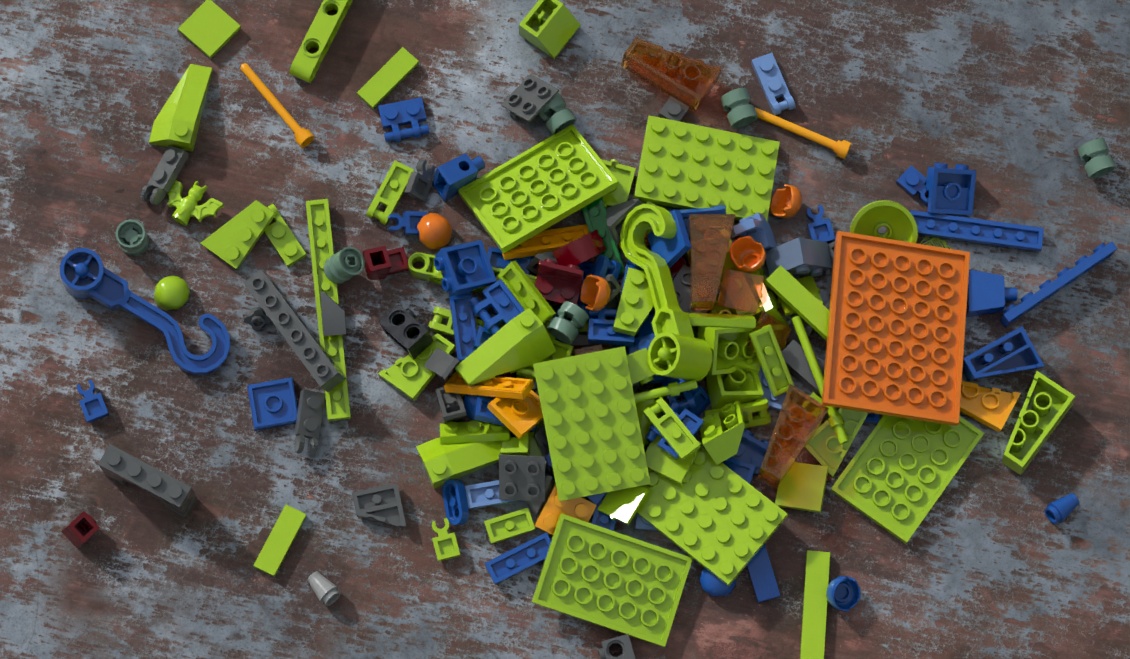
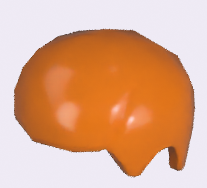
M785 184L784 187L786 188L775 190L771 199L770 209L771 214L774 216L788 219L795 216L800 210L802 196L797 187Z
M429 213L423 216L417 225L420 235L419 240L429 249L438 250L445 247L452 238L450 223L438 213Z
M751 236L738 238L732 243L729 250L734 266L746 273L757 271L766 259L762 243L754 241Z
M591 274L583 281L580 300L588 305L585 307L586 309L600 311L610 300L611 288L605 278Z

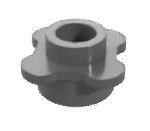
M255 307L244 317V322L250 324L252 329L257 331L265 324L270 323L271 319L262 308Z

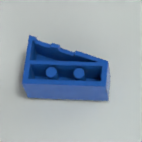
M1023 326L964 357L962 370L968 381L1039 369L1044 367V364Z

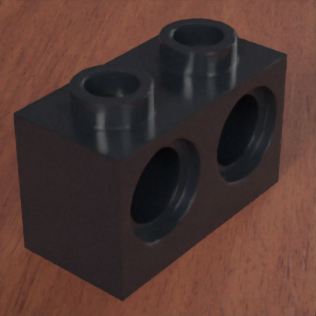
M398 304L379 324L388 337L410 357L415 359L433 342L430 335L432 330L425 322L419 323L416 320V315L409 308L405 310Z

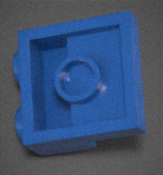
M934 163V167H928L926 189L929 190L927 212L972 215L976 170H970L969 165L955 164V168H948L946 163Z
M482 240L441 248L435 255L434 266L437 271H441L443 276L442 288L445 292H449L450 297L470 293L473 289L489 286L497 281Z

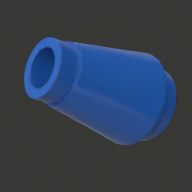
M1071 493L1048 503L1047 508L1044 510L1045 515L1053 524L1062 523L1079 505V500L1076 495Z

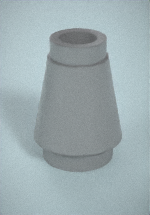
M318 571L308 577L307 581L310 583L320 603L329 606L340 597L339 588Z

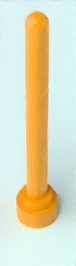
M246 63L242 64L240 67L241 71L295 133L296 143L301 148L308 146L315 138L311 131L304 127L301 128L250 66Z
M754 107L759 119L833 149V152L837 154L836 156L842 159L846 158L852 143L846 140L834 141Z

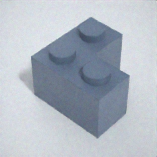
M796 238L765 251L769 276L780 265L792 276L807 273L815 277L823 275L825 270L832 268L828 243L824 241Z

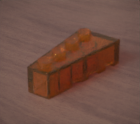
M635 38L628 47L621 63L623 68L667 95L673 96L695 112L718 81L723 68L717 65L705 64L703 60L697 58L695 60L682 56V53L676 51L673 53L664 50L662 46Z
M690 214L688 237L692 247L689 249L690 310L714 309L735 214Z
M790 384L757 477L777 489L825 419L829 408Z

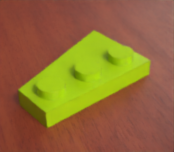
M437 333L432 336L433 342L415 359L409 355L404 358L401 357L395 361L394 365L386 370L383 369L378 375L415 401L435 376L434 373L424 366L427 360L437 348L452 355L456 350V346Z

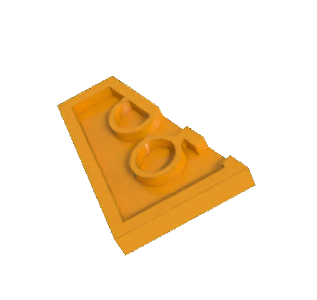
M962 381L960 412L1000 433L1021 393L1004 392L999 388L992 387L990 389L978 386L976 383Z

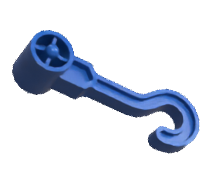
M76 248L69 251L63 257L60 264V276L66 291L71 296L78 299L92 298L112 311L121 308L160 331L166 339L174 363L182 371L192 375H208L217 371L226 362L230 352V335L225 325L212 314H203L199 318L200 330L206 333L212 341L211 349L204 355H193L186 349L183 334L178 323L166 312L131 292L128 288V282L104 268L100 256L93 250Z

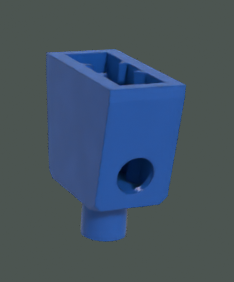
M463 154L437 167L432 185L442 200L446 202L457 195L460 188L476 180L478 171L485 168V163L480 156L471 160L467 154Z
M969 270L966 317L1002 312L1005 307V301H1017V287H1005L1004 276Z

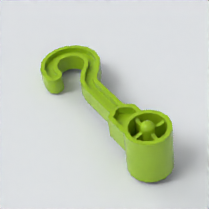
M642 204L636 206L626 216L622 224L620 242L625 257L644 269L655 308V316L651 322L655 337L648 348V364L656 375L687 381L696 379L697 382L702 380L711 368L713 360L712 350L706 341L694 337L689 315L679 307L671 273L665 259L646 248L644 242L645 233L650 226L653 229L654 235L667 239H672L676 235L677 226L672 214L665 208L651 204Z

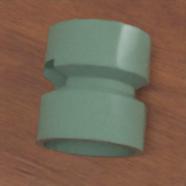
M747 88L734 89L720 98L724 111L729 112L727 118L731 128H741L758 119L754 105L749 104L751 98Z
M559 93L538 113L542 120H547L546 126L552 135L572 124L574 125L577 121L572 111L566 109L567 104Z
M1104 138L1089 141L1077 149L1082 162H1086L1084 167L1089 179L1104 176L1116 169L1112 156L1107 155L1109 149Z
M129 219L123 221L117 227L116 239L125 254L136 257L142 255L147 250L149 239L140 222Z
M350 246L345 247L325 261L324 273L335 284L345 283L363 271L365 266L364 257L358 249Z
M564 301L557 312L559 317L553 318L547 330L556 339L570 345L579 334L577 329L583 328L589 316L576 304Z

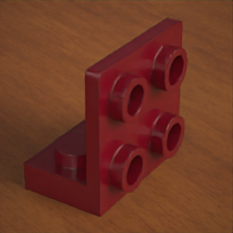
M551 259L539 260L535 287L547 302L562 305L564 301H568L577 305L583 284L584 271L575 265L569 264L567 267L558 265V262Z

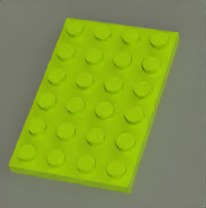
M649 115L633 199L637 198L640 201H650L654 204L684 210L724 205L726 207L724 218L741 220L756 213H761L767 221L780 142Z
M572 124L460 188L458 192L504 254L618 188L619 182Z
M625 346L533 363L559 501L651 484Z
M884 415L830 491L906 544L982 438L984 432L961 416H959V424L953 426Z
M701 447L682 485L648 469L651 484L643 485V487L647 488L649 492L636 512L728 587L788 517L784 510L721 462L716 465L703 447Z
M561 513L531 603L665 647L693 558Z

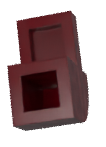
M596 229L552 252L558 265L567 267L569 264L576 266L606 250V247Z
M380 246L364 250L362 253L365 260L366 274L370 280L386 279L387 275L409 270L404 247L387 250L386 246Z

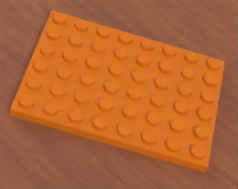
M837 231L822 394L823 406L953 426L959 424L970 252Z

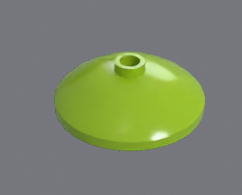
M880 200L867 204L858 211L850 226V233L911 243H916L918 238L917 224L910 211L903 205L889 200ZM880 227H885L886 231L884 233H879L878 229Z

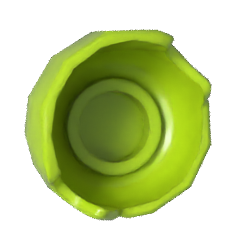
M167 276L157 283L153 297L156 305L165 311L180 309L188 301L190 290L184 279L178 276Z

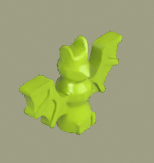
M175 180L169 193H167L169 195L167 205L177 208L172 218L184 226H187L191 217H196L201 222L207 216L216 217L217 211L224 208L223 203L214 198H210L206 203L198 206V201L202 199L203 194L207 190L206 185L204 187L198 186V181L194 183L188 192V196L184 198L181 197L183 185Z

